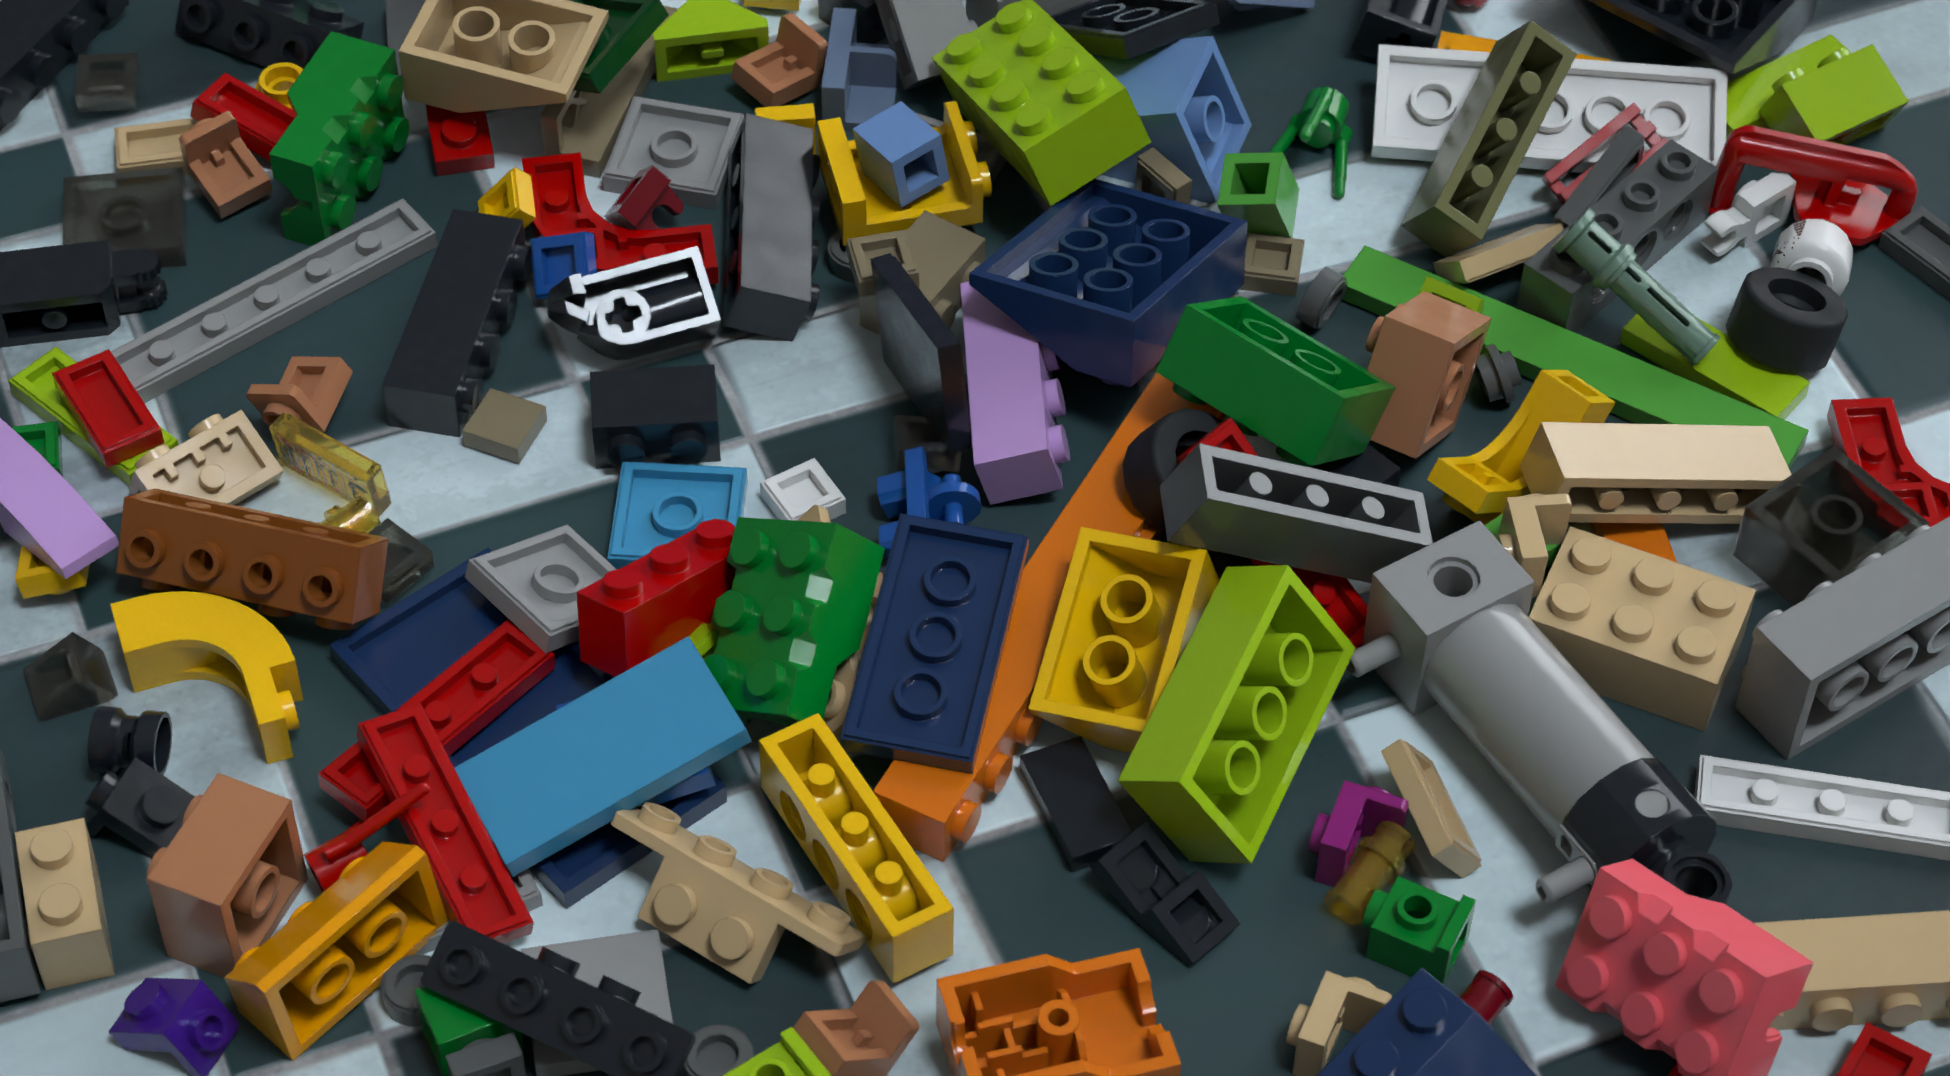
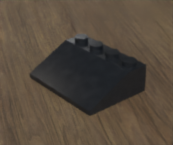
M1588 0L1731 74L1783 52L1813 20L1817 0Z

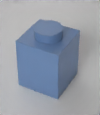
M902 101L852 129L862 173L901 208L950 180L941 135Z

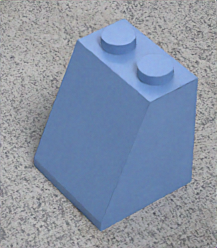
M1213 36L1179 39L1130 59L1091 54L1126 87L1151 140L1150 144L1101 175L1136 184L1137 157L1154 147L1192 180L1191 199L1205 203L1217 202L1225 153L1240 152L1252 124Z

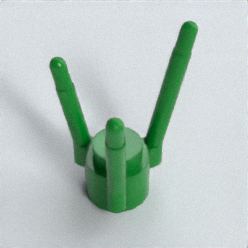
M1327 86L1311 90L1305 98L1300 113L1291 116L1286 130L1269 151L1283 152L1284 154L1297 136H1299L1301 141L1312 147L1321 148L1331 143L1334 144L1333 194L1337 199H1341L1345 195L1348 145L1353 135V130L1345 124L1350 111L1348 100L1339 91Z

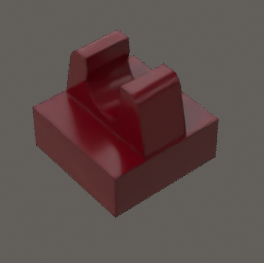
M652 165L638 171L604 217L611 223L626 229L657 230L661 228L656 226L652 220V212L655 207H662L672 216H677L683 211L684 205L668 186L671 179Z

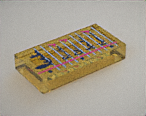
M283 412L269 427L282 465L376 518H379L390 506L391 497L380 464L289 413L285 414Z

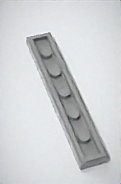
M402 198L111 351V353L143 402L146 403L438 247L436 232Z

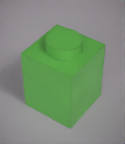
M1283 152L1225 153L1217 202L1221 214L1248 221L1247 232L1292 238L1299 187Z

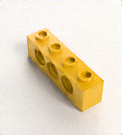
M819 713L760 739L761 788L845 913L850 916L855 928L866 935L865 943L894 984L952 956L954 940L953 906Z

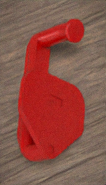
M1745 125L1733 130L1726 139L1716 164L1719 170L1708 215L1732 208L1735 188L1745 164L1790 173V177L1797 181L1792 198L1793 215L1796 222L1804 219L1826 220L1836 224L1847 234L1851 245L1859 246L1881 237L1882 232L1911 213L1916 202L1918 186L1914 175L1902 163L1888 154ZM1875 186L1888 188L1892 190L1889 196H1887L1885 193H1883Z

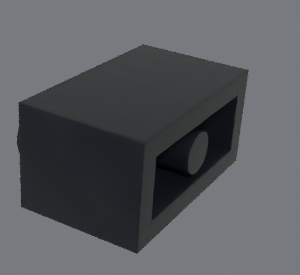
M715 364L590 372L592 433L596 469L621 468L622 463L625 462L690 465L701 462L721 461Z

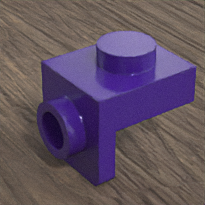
M145 978L142 984L137 986L128 995L124 1003V1010L108 1032L124 1050L171 1052L192 1076H207L237 1032L239 1022L202 979Z

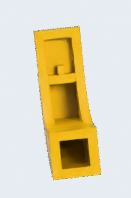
M1541 370L1514 417L1488 446L1471 456L1438 458L1426 480L1445 492L1442 500L1448 506L1464 514L1472 521L1477 522L1480 520L1486 525L1504 512L1507 497L1531 494L1520 465L1541 422L1604 423L1616 402L1568 370Z
M174 591L153 593L110 604L134 693L183 680H208L223 684L237 692L248 704L267 764L293 758L288 731L300 728L294 703L304 699L296 661L291 648L272 623L253 609L239 602L200 592Z

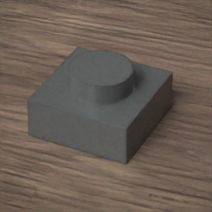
M514 1032L495 1039L482 1038L464 1046L460 1051L445 1056L449 1076H526L523 1054Z

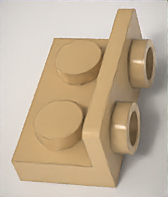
M241 409L225 419L220 414L206 418L188 433L189 440L171 450L167 444H163L147 452L135 463L137 470L133 473L129 491L134 495L156 488L236 505L279 480L284 470Z

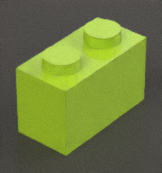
M1871 44L1853 53H1850L1847 47L1839 49L1824 58L1817 65V69L1806 74L1802 68H1797L1785 74L1773 83L1774 94L1759 109V112L1771 130L1847 145L1884 128L1904 108L1909 100L1875 46Z

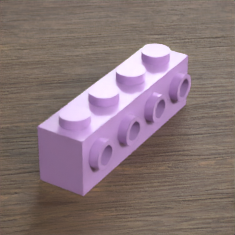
M969 282L960 283L973 460L990 505L1063 489L1061 463L1070 461V451L1064 427L1062 424L1057 425L1056 417L1065 415L1066 408L1058 378L1053 379L1052 371L1061 369V358L970 286Z

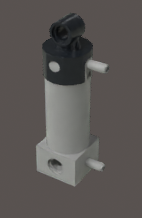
M1480 520L1372 574L1363 643L1361 647L1355 649L1347 670L1355 677H1360L1375 670L1413 716L1439 704L1556 840L1555 846L1569 863L1536 881L1537 894L1544 902L1552 904L1587 884L1592 887L1600 867L1633 858L1684 893L1727 905L1732 889L1731 873L1725 863L1716 856L1707 853L1716 836V821L1669 768L1658 758L1652 756L1528 617L1535 581Z

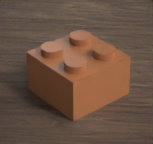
M1423 291L1406 303L1398 304L1395 310L1384 317L1379 316L1376 319L1366 342V351L1372 353L1367 370L1396 388L1370 439L1371 441L1416 459L1454 431L1492 320L1491 317Z
M220 773L215 776L203 795H197L192 799L185 811L182 827L167 848L162 847L155 853L149 864L146 882L150 890L157 922L168 957L224 978L234 969L237 961L243 954L254 947L263 945L270 939L308 880L292 801Z

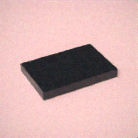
M1091 0L1051 15L1090 54L1130 59L1220 24L1217 5L1212 4V2L1198 0Z
M888 253L871 258L884 363L950 454L970 448L972 437L959 340L895 256Z

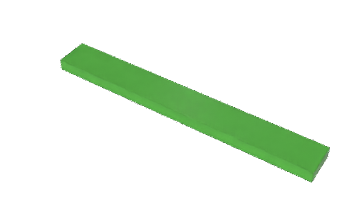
M1366 245L1343 275L1347 278L1348 285L1342 300L1382 317L1395 310L1398 304H1404L1417 296L1426 276L1484 299L1482 314L1491 317L1492 320L1480 355L1485 353V346L1494 343L1500 354L1507 351L1511 352L1520 375L1534 381L1541 370H1568L1616 402L1610 413L1636 424L1769 426L1789 470L1806 443L1808 429Z

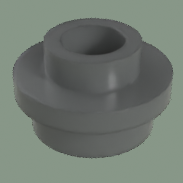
M1494 343L1485 346V353L1479 355L1474 370L1485 399L1489 404L1501 399L1505 404L1515 401L1513 388L1521 386L1522 380L1513 355L1510 351L1500 354Z

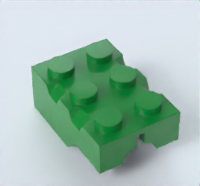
M331 31L288 90V101L296 117L269 153L273 178L285 185L294 198L300 199L296 206L285 207L280 214L285 239L313 246L349 227L355 216L356 200H362L368 191H373L378 186L383 172V161H389L394 152H400L405 146L409 135V121L404 117L402 103L403 79L398 75L395 49Z
M738 517L727 557V562L735 575L731 590L726 591L716 599L710 624L718 634L715 652L703 660L743 723H750L753 716L761 720L776 722L786 726H791L819 713L822 719L824 718L836 667L860 649L885 551L884 547L838 523Z

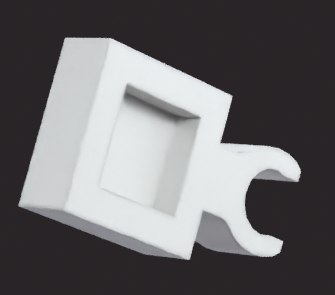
M1774 171L1759 181L1752 180L1746 183L1735 195L1732 208L1715 212L1706 219L1704 225L1712 230L1713 233L1701 239L1700 243L1715 256L1719 257L1729 252L1737 243L1746 248L1786 224L1797 181L1785 172Z

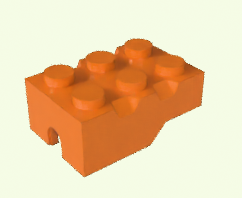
M1140 948L1074 963L1048 954H1042L936 979V1026L952 1076H1180L1181 1062L1170 1031H1165L1161 1024L1156 1025L1157 1011L1152 993L1151 979Z

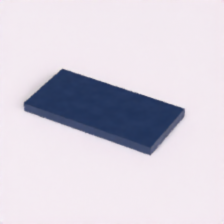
M486 548L480 553L471 557L470 559L490 553L492 551L489 548ZM470 559L329 645L332 661L383 715L397 710L506 620L516 626L465 578ZM580 641L551 651L555 654V669L451 754L449 759L453 767L460 765L556 711L557 705L575 700L615 677L581 661ZM713 773L715 786L658 805L675 812L681 818L679 825L687 829L727 802L726 785ZM611 822L528 869L568 909L654 850L613 827Z

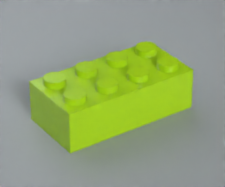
M1021 0L1020 2L1006 5L997 13L996 17L970 33H964L955 37L947 45V48L932 56L953 101L957 102L960 112L968 121L971 120L974 127L1050 206L1151 143L1126 87L1034 0Z
M1289 565L1226 567L1118 779V782L1185 857L1192 862L1252 864L1356 649Z

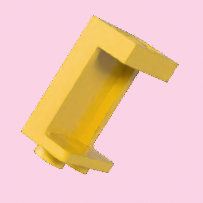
M956 101L944 103V123L941 126L932 127L941 135L950 180L902 208L862 173L855 140L847 141L841 118L817 121L818 155L821 159L820 171L843 246L847 245L846 239L900 230L907 231L924 211H928L958 226L983 222V198L992 195L990 172L986 161L977 162L975 155L978 153V144L974 124L971 120L963 121Z

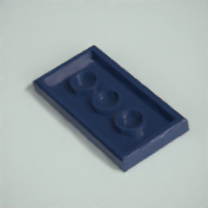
M900 513L840 736V745L845 751L973 774L1029 549V536Z

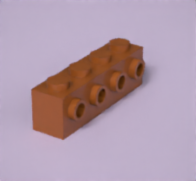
M154 488L124 497L116 573L140 578L139 585L150 590L175 591L179 587L197 590L200 593L228 598L236 602L238 599L257 603L256 611L264 615L290 617L294 616L295 612L316 616L315 624L320 627L334 630H350L354 628L355 623L380 613L389 538Z

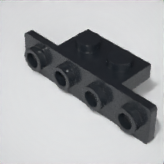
M180 0L175 30L180 35L265 67L276 63L288 62L296 64L304 70L331 31L361 39L364 22L344 15L343 7L325 1Z
M450 921L446 925L421 977V983L425 987L611 1076H679L696 1041L693 1033L636 1006L642 992L605 975L602 976L596 987L575 977L581 964L543 946L538 957L535 958L456 921Z

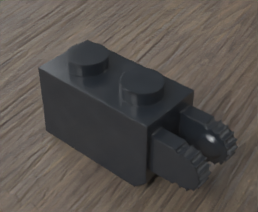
M110 240L0 252V348L110 335L121 325V313L141 311L145 308L151 309L152 307L158 308V305L163 304V301L167 300L166 295H168L165 281L161 280L160 276L157 277L158 274H161L160 269H162L159 254H155V250L150 251L149 248L146 250L140 248L138 251L135 249L112 251Z

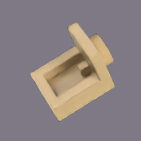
M1534 493L1519 497H1507L1499 534L1495 538L1535 581L1532 598L1538 597L1549 557L1546 545L1561 544L1565 539L1572 511L1569 494L1543 495Z
M1326 971L1311 1007L1300 1003L1289 1027L1286 1043L1296 1046L1292 1075L1317 1076L1327 1065L1341 1030L1344 1029L1357 1034L1391 1000V994L1377 989L1372 983L1357 977L1346 978Z

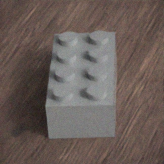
M1950 516L1932 527L1929 525L1918 527L1901 545L1883 555L1880 553L1871 554L1856 567L1854 572L1834 583L1825 581L1819 584L1807 595L1805 600L1784 612L1780 609L1770 612L1756 625L1752 633L1753 643L1749 658L1741 673L1743 680L1735 708L1786 760H1789L1950 664Z

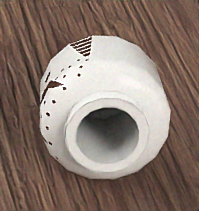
M1804 219L1793 223L1781 233L1775 245L1771 267H1780L1806 274L1824 283L1840 296L1849 282L1853 262V248L1847 234L1836 224L1823 219Z

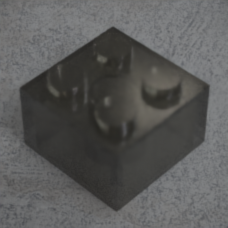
M1833 446L1745 506L1733 556L1794 606L1805 600L1807 595L1819 584L1825 581L1834 583L1854 572L1856 567L1871 554L1880 553L1883 555L1901 545L1915 529L1923 525H1929V522L1838 448Z

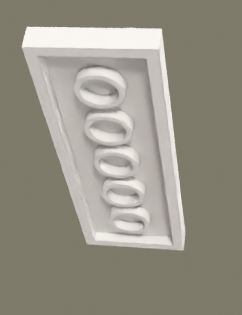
M1379 44L1371 157L1433 162L1490 52ZM1574 59L1519 168L1552 169L1633 102L1640 108V115L1646 122L1650 120L1657 128L1655 132L1661 139L1664 137L1668 141L1672 139L1716 166L1726 142L1727 71L1723 69ZM1618 134L1571 172L1584 173L1600 159ZM1645 142L1643 154L1650 150V147Z

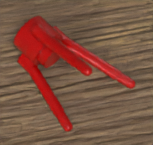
M419 783L366 821L359 820L341 835L303 854L322 892L326 891L339 879L349 863L356 858L367 855L361 842L411 808L413 804L430 792V786L427 783Z

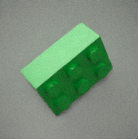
M1242 296L1186 304L1155 371L1173 382V391L1183 399L1199 405H1206L1208 403L1226 414L1224 421L1232 418L1243 434L1249 436L1261 435L1277 445L1275 451L1282 459L1291 464L1305 467L1363 454L1396 388Z

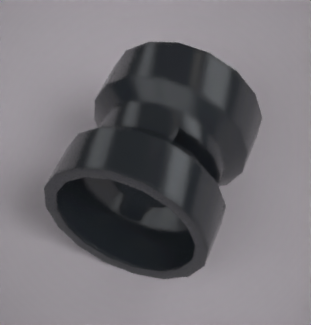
M98 707L93 714L88 735L87 752L90 769L96 773H105L107 770L116 773L121 768H125L136 757L164 775L170 759L172 746V722L170 715L164 711L146 710L139 716L127 715L120 707Z

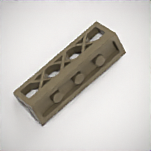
M664 6L669 15L663 22H665L677 10V8ZM653 34L601 94L573 90L567 103L547 104L540 115L544 156L581 152L583 174L601 178L633 96L642 97L655 72Z

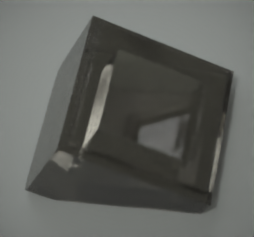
M71 632L23 669L38 717L44 721L106 703L118 696L103 650L74 632Z

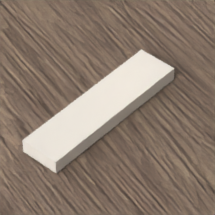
M1700 755L1696 770L1694 797L1712 816L1718 826L1950 861V792Z

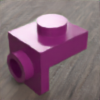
M1344 780L1331 816L1320 812L1311 834L1308 851L1318 854L1315 882L1341 889L1360 837L1398 848L1404 835L1409 802L1404 798L1392 795L1382 788L1374 786L1365 787Z

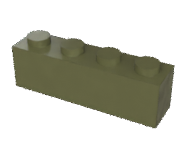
M1532 20L1496 41L1400 226L1445 258L1481 241L1577 53Z

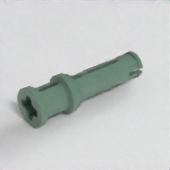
M1590 207L1587 208L1552 246V249L1557 254L1566 252L1592 276L1590 284L1596 289L1600 288L1604 291L1609 288L1650 327L1682 354L1693 367L1715 346L1720 336L1706 327L1675 296L1669 293L1634 261L1637 257V254L1634 252L1635 248L1628 242L1621 245L1594 220L1596 213Z

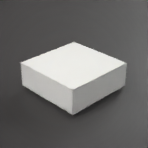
M815 458L760 482L761 498L779 520H798L815 504L828 509L830 520L846 513V498Z

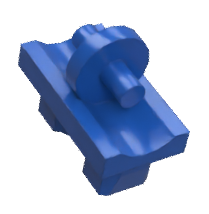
M923 446L905 450V470L877 477V495L880 506L888 518L899 516L900 513H907V515L966 524L973 521L980 513L981 499L978 490L970 484L961 482V477L957 474H947L941 480L939 476L930 473L927 470V457ZM898 521L879 526V545L885 548L884 555L887 560Z

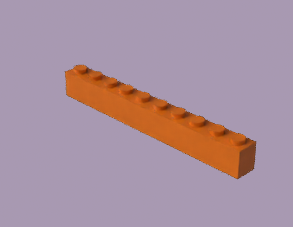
M1157 372L1023 569L973 774L893 760L874 788V794L913 849L945 862L958 840L967 842L973 835L980 820L981 805L990 792L998 794L1006 784L1013 765L1012 757L1020 745L1029 746L1036 738L1043 719L1031 714L1028 708L1080 528L1086 527L1160 541L1161 529L1149 523L1138 512L1125 489L1122 464L1128 446L1142 431L1162 417L1184 408L1206 411L1224 421L1226 414L1208 403L1206 405H1199L1183 399L1173 391V382ZM1176 458V462L1179 465L1180 461Z

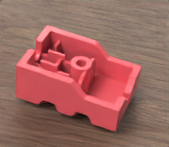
M1632 858L1599 868L1555 987L1591 1012L1609 1013L1623 1023V1034L1644 1049L1662 1050L1677 1060L1678 1072L1683 1076H1767L1783 1039L1780 1036V1031L1774 1027L1769 1028V1026L1780 1013L1796 1007L1814 962L1727 905L1688 895Z

